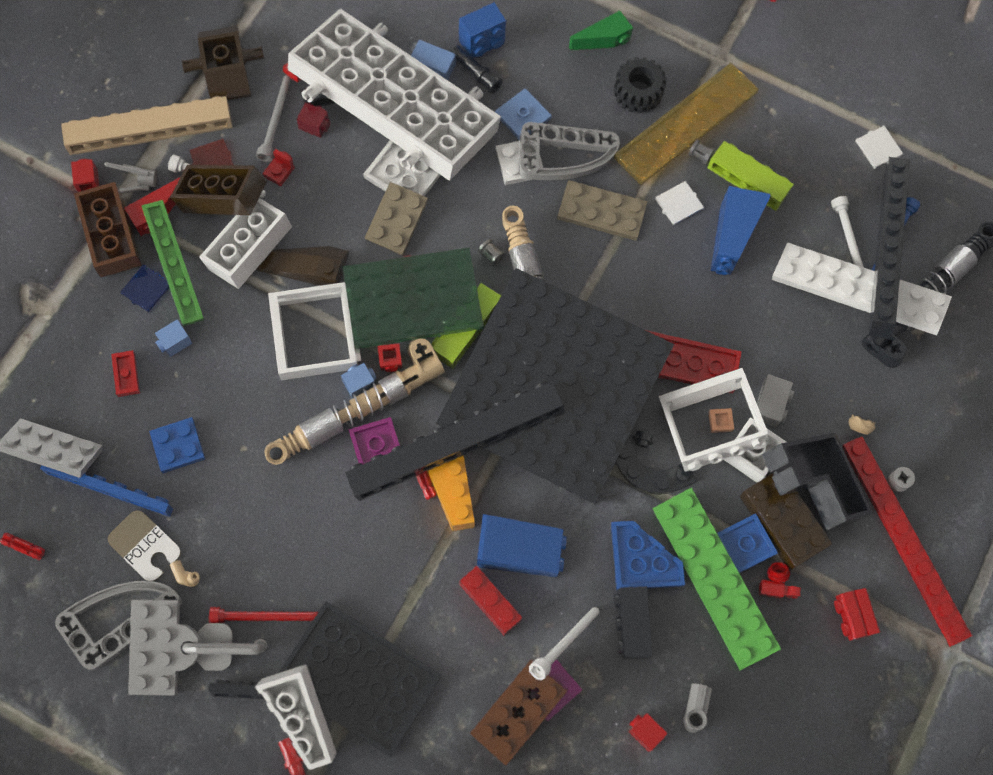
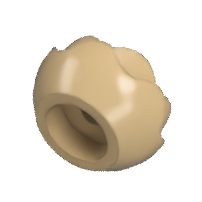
M854 415L849 418L850 429L868 435L875 430V422L862 419L860 416L854 417Z

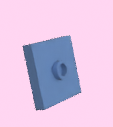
M526 88L495 110V113L501 116V122L519 140L525 123L545 124L552 117Z

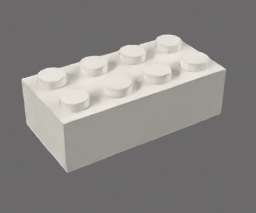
M259 198L251 216L236 215L201 254L200 259L209 271L239 289L292 226L285 213Z

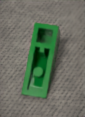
M619 10L570 36L569 49L615 48L620 44L624 45L631 39L633 27Z

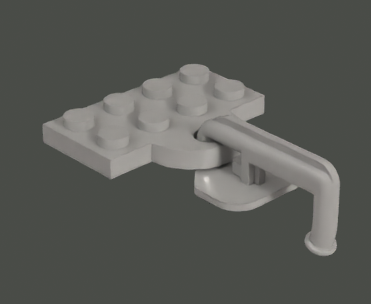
M133 599L131 600L128 695H176L178 690V671L189 668L196 661L205 670L221 671L230 666L232 654L257 655L267 649V643L263 639H258L255 643H233L232 630L224 623H208L196 632L189 625L179 623L180 600Z

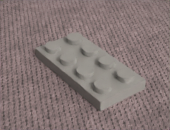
M20 419L1 438L0 452L81 478L102 453V445Z

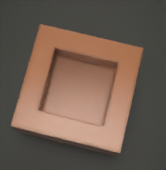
M732 408L712 409L709 411L711 433L732 432L734 430Z

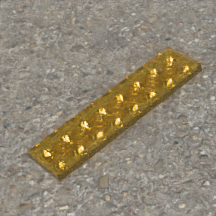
M730 63L616 152L614 159L640 185H643L692 146L697 139L702 138L757 94L759 89L737 67Z

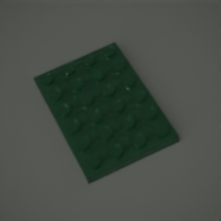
M469 247L343 266L355 349L484 329Z

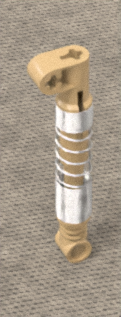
M509 206L503 211L502 221L508 241L510 242L508 250L513 269L518 268L545 281L534 242L528 237L523 212L517 206ZM516 216L518 220L516 222H510L508 221V217Z
M422 338L412 340L408 345L407 351L414 364L413 366L402 372L396 371L392 375L384 377V379L382 378V380L378 381V385L374 383V387L367 391L363 389L364 392L358 396L354 394V398L349 400V404L346 400H343L345 408L339 410L333 405L335 413L328 408L315 415V417L313 416V418L311 417V419L309 418V420L297 425L293 431L294 434L288 433L289 437L283 436V440L279 438L270 442L265 447V458L269 463L278 465L291 457L290 454L294 456L296 451L298 453L301 452V448L303 450H311L315 446L343 432V423L346 422L350 427H353L352 418L356 417L359 421H363V417L367 415L373 416L374 411L378 409L382 411L383 406L387 404L392 405L411 394L412 390L445 372L430 342ZM417 344L424 346L423 354L430 353L431 356L418 362L417 359L422 357V354L415 352L418 348ZM412 376H416V378H414L413 380L405 384L402 383L405 380L411 378ZM273 447L281 448V457L277 459L271 458L270 450Z

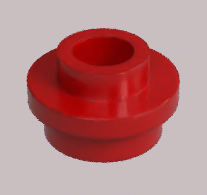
M775 562L768 568L767 576L774 582H786L790 578V570L786 564Z

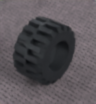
M634 57L633 61L628 59L626 64L623 63L617 71L614 84V97H617L616 101L618 104L622 103L621 107L624 109L629 108V112L632 113L633 110L640 114L642 111H645V113L649 112L650 108L654 110L662 100L667 82L666 73L664 70H661L662 66L660 64L656 65L652 59L648 61L646 57H643V59ZM640 81L647 84L649 88L637 89L631 83Z

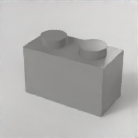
M770 374L763 380L756 403L764 424L776 428L780 422L784 423L788 414V410L785 409L786 404L791 402L794 391L791 390L793 382Z

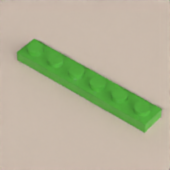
M163 200L142 205V210L182 326L203 321L204 318Z

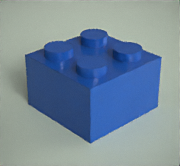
M495 2L459 18V42L465 52L472 58L480 57L485 52L493 48L497 49L505 43L506 20Z

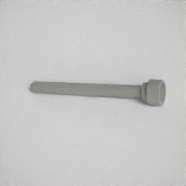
M288 75L283 77L264 144L258 147L256 158L263 162H271L273 158L272 143L291 82V78Z

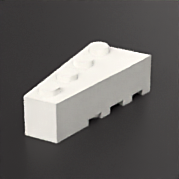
M303 665L262 678L255 686L256 689L264 696L267 706L271 712L275 713L281 723L280 726L293 741V746L308 769L332 763L336 750L307 666Z

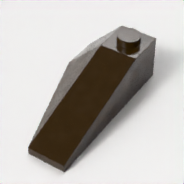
M330 246L274 249L256 270L318 286L340 283L349 251Z

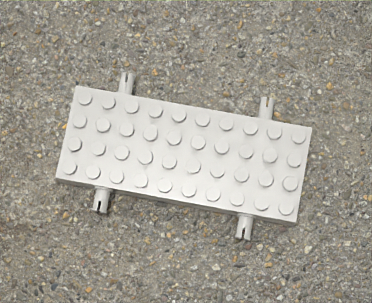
M339 9L288 53V70L310 85L302 91V96L305 100L308 99V102H312L314 98L322 93L408 152L400 159V164L407 170L411 169L420 160L450 181L498 131L501 116L478 101L483 97L481 89L475 93L478 87H473L468 94L389 42L383 37L388 33V29L383 23H379L372 30L342 9Z

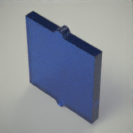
M143 265L120 293L131 300L133 305L137 304L149 312L169 289L167 280L160 276L159 272H154L146 265Z

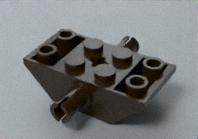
M238 25L198 32L200 56L195 59L182 60L184 73L202 70L210 99L216 96H226L227 100L251 96L245 64L248 61L265 59L262 46L244 50L241 44Z

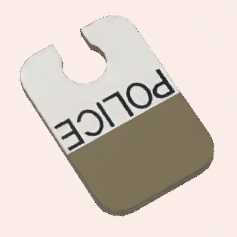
M139 510L130 513L108 536L110 546L147 581H156L164 574L159 568L152 565V558L155 554H165L170 563L177 561L181 555L179 546L147 515Z

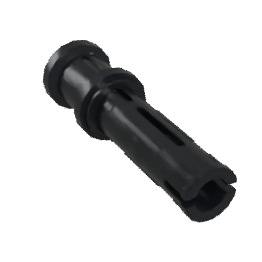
M459 45L453 47V50L456 51L454 53L456 54V60L475 76L479 84L482 83L486 86L491 94L498 91L503 82L500 77H495L488 67H482L461 49Z

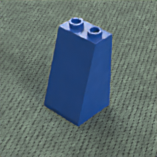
M732 186L728 187L720 207L710 271H714L719 275H731L770 199V194Z
M483 514L477 566L478 568L557 578L559 572H563L564 558H560L561 549L565 550L567 536H563V529Z

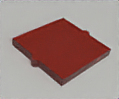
M224 139L189 150L193 159L192 165H233L230 157L231 152L228 151Z

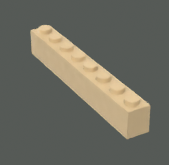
M216 96L212 99L193 100L192 102L182 104L174 103L170 106H156L146 110H132L128 113H113L104 117H91L85 120H71L67 123H61L64 146L69 155L233 128L230 107L226 96Z

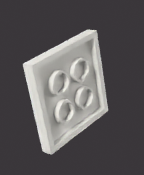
M391 140L363 174L366 180L386 191L389 183L392 182L423 196L428 193L441 175L420 160L409 170L405 169V167L403 168L400 164V159L408 152Z

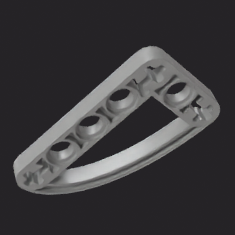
M527 122L523 125L520 133L519 173L523 178L531 180H565L594 173L605 167L614 158L619 147V137L617 134L608 131ZM550 131L554 133L555 138H547L545 132ZM572 134L575 140L568 141L565 135ZM585 137H592L595 143L590 144L586 142ZM540 145L606 152L600 158L578 166L539 168ZM532 147L535 150V153L528 154L525 152L524 148ZM528 161H531L530 169H532V171H528V168L526 167Z
M127 582L103 589L80 600L61 612L55 620V625L82 666L89 670H97L130 646V637L126 634V628L131 625V617L95 642L78 618V615L114 597L141 591L161 593L155 600H166L168 597L176 598L175 600H180L181 607L182 599L179 594L169 586L159 582ZM65 618L72 619L70 624L76 629L72 632L70 628L62 626L65 623ZM83 634L86 637L85 644L82 647H76L74 644L75 637ZM112 638L117 639V649L108 651L106 647L107 642ZM99 647H101L102 651L105 654H107L106 657H104V655H99L95 659L97 662L95 665L92 663H88V661L90 660V654L96 656L99 653H101V651L98 650Z

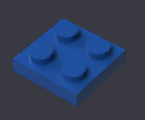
M192 417L149 431L162 473L205 460Z
M756 514L717 533L739 573L778 554Z

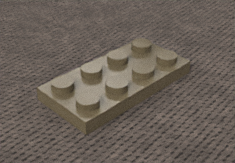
M568 180L557 219L637 241L647 201Z

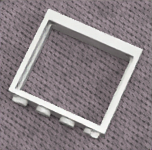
M345 282L268 293L278 374L281 380L347 371L351 366L361 361L359 348L355 349L354 343L358 341L357 329H352L351 323L355 321L354 309H349V302H353L351 290L346 289ZM341 297L350 359L288 368L280 306Z
M743 368L659 396L685 472L689 470L695 471L700 469L701 466L710 463L716 464L725 458L737 457L746 451L761 449L770 444L768 431ZM742 388L758 433L686 456L671 411Z

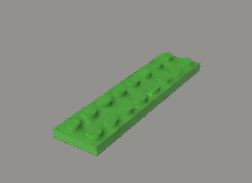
M692 487L652 508L680 561L683 562L687 574L739 670L781 650Z

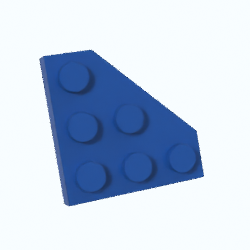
M635 521L611 522L617 590L625 587H647L648 589L685 586L682 561L669 553L655 538L649 536Z

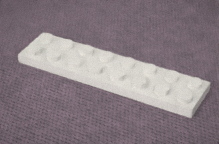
M787 243L774 271L772 280L871 313L875 271ZM900 280L896 322L937 335L952 296Z

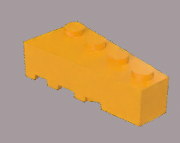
M464 456L427 471L452 531L474 528L475 521Z

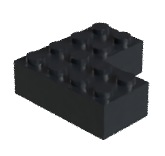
M836 433L781 443L762 454L766 467L770 473L773 472L774 474L772 478L780 496L808 489L826 530L854 523L873 514Z

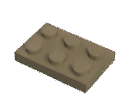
M390 182L364 239L404 256L429 199Z

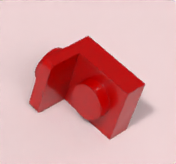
M275 149L273 152L274 159L263 172V176L281 187L295 167L290 154Z

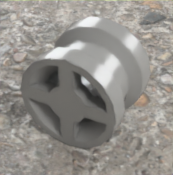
M907 467L897 468L888 477L889 486L896 492L907 490L915 481L914 473Z

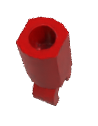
M760 581L759 595L775 598H783L785 596L795 599L800 597L801 587L785 586V583L774 581Z

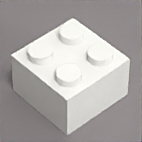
M750 417L735 440L758 433L754 419ZM769 429L767 431L770 444L764 448L746 451L740 456H731L723 460L755 482L761 481L769 471L762 454L786 442Z

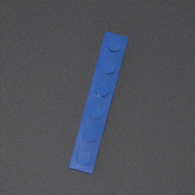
M43 465L40 467L48 475L168 517L171 516L173 508L168 504L169 501L159 496H156L155 499L147 497L148 493L142 490L135 489L134 492L127 490L126 485L119 482H114V484L107 483L106 478L96 474L90 477L85 475V472L79 478Z

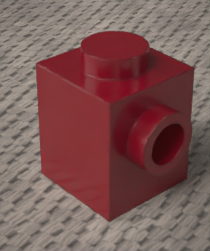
M306 102L297 117V124L300 130L319 138L322 137L324 132L328 131L331 123L328 111L321 106L315 107Z

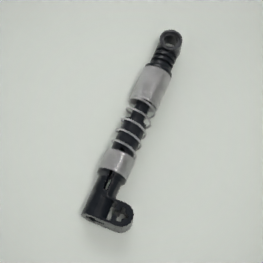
M987 221L980 224L978 230L965 243L957 245L935 266V273H928L929 279H921L919 286L940 293L941 289H945L943 294H946V290L951 289L977 264L979 257L986 250L993 247V222ZM930 273L935 274L932 279L929 276ZM896 322L891 339L866 335L862 339V345L871 355L887 367H898L903 362L907 348L896 336L900 332L908 330L910 326Z

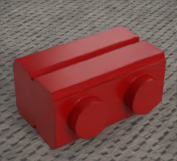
M866 588L845 592L836 596V601H834L835 610L838 614H841L843 620L841 629L844 636H848L849 641L880 633Z

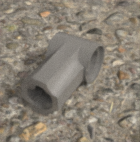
M691 684L686 714L683 718V726L690 733L699 732L706 726L712 690L708 686ZM691 715L699 718L700 725L698 727L690 723L689 718Z

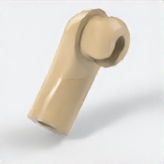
M180 560L170 564L178 584L193 587L199 583L200 575L195 571H185Z

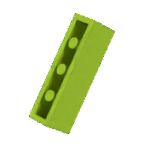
M726 141L721 144L708 165V169L738 188L770 194V199L766 205L777 211L794 185L786 177L778 175L770 167L762 165L751 155L743 153L735 145L729 144Z
M482 283L470 291L468 301L458 307L456 317L453 321L449 320L443 329L444 333L441 337L437 336L431 344L441 362L454 369L486 326L501 295Z

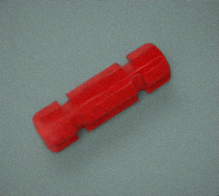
M428 472L416 476L421 489H423L425 499L434 498L436 491L434 486H431L432 482Z
M4 533L0 540L1 544L28 556L30 555L37 560L42 559L45 553V549L9 533Z

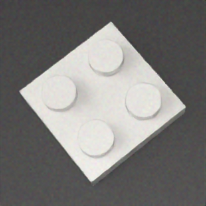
M520 141L496 146L495 150L505 185L531 180L523 178L519 173ZM532 147L524 148L525 152L528 154L535 153V150ZM539 155V168H543L542 161ZM528 161V164L526 166L528 168V171H532V169H530L531 161Z

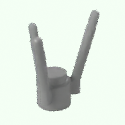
M104 163L107 167L137 174V182L141 183L142 186L121 188V193L140 190L149 191L150 187L156 186V170L143 169L128 164Z

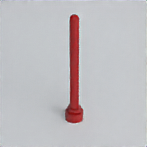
M210 607L209 623H224L225 621H313L318 612L225 611V609L220 607Z

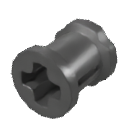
M697 139L688 155L699 158L706 165L715 149L708 148Z
M487 239L478 249V253L483 254L490 261L491 266L497 265L505 256V252L503 250L500 251L493 244L492 239Z

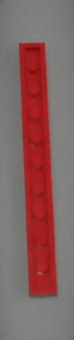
M861 436L843 444L842 448L949 646L972 637L864 438Z

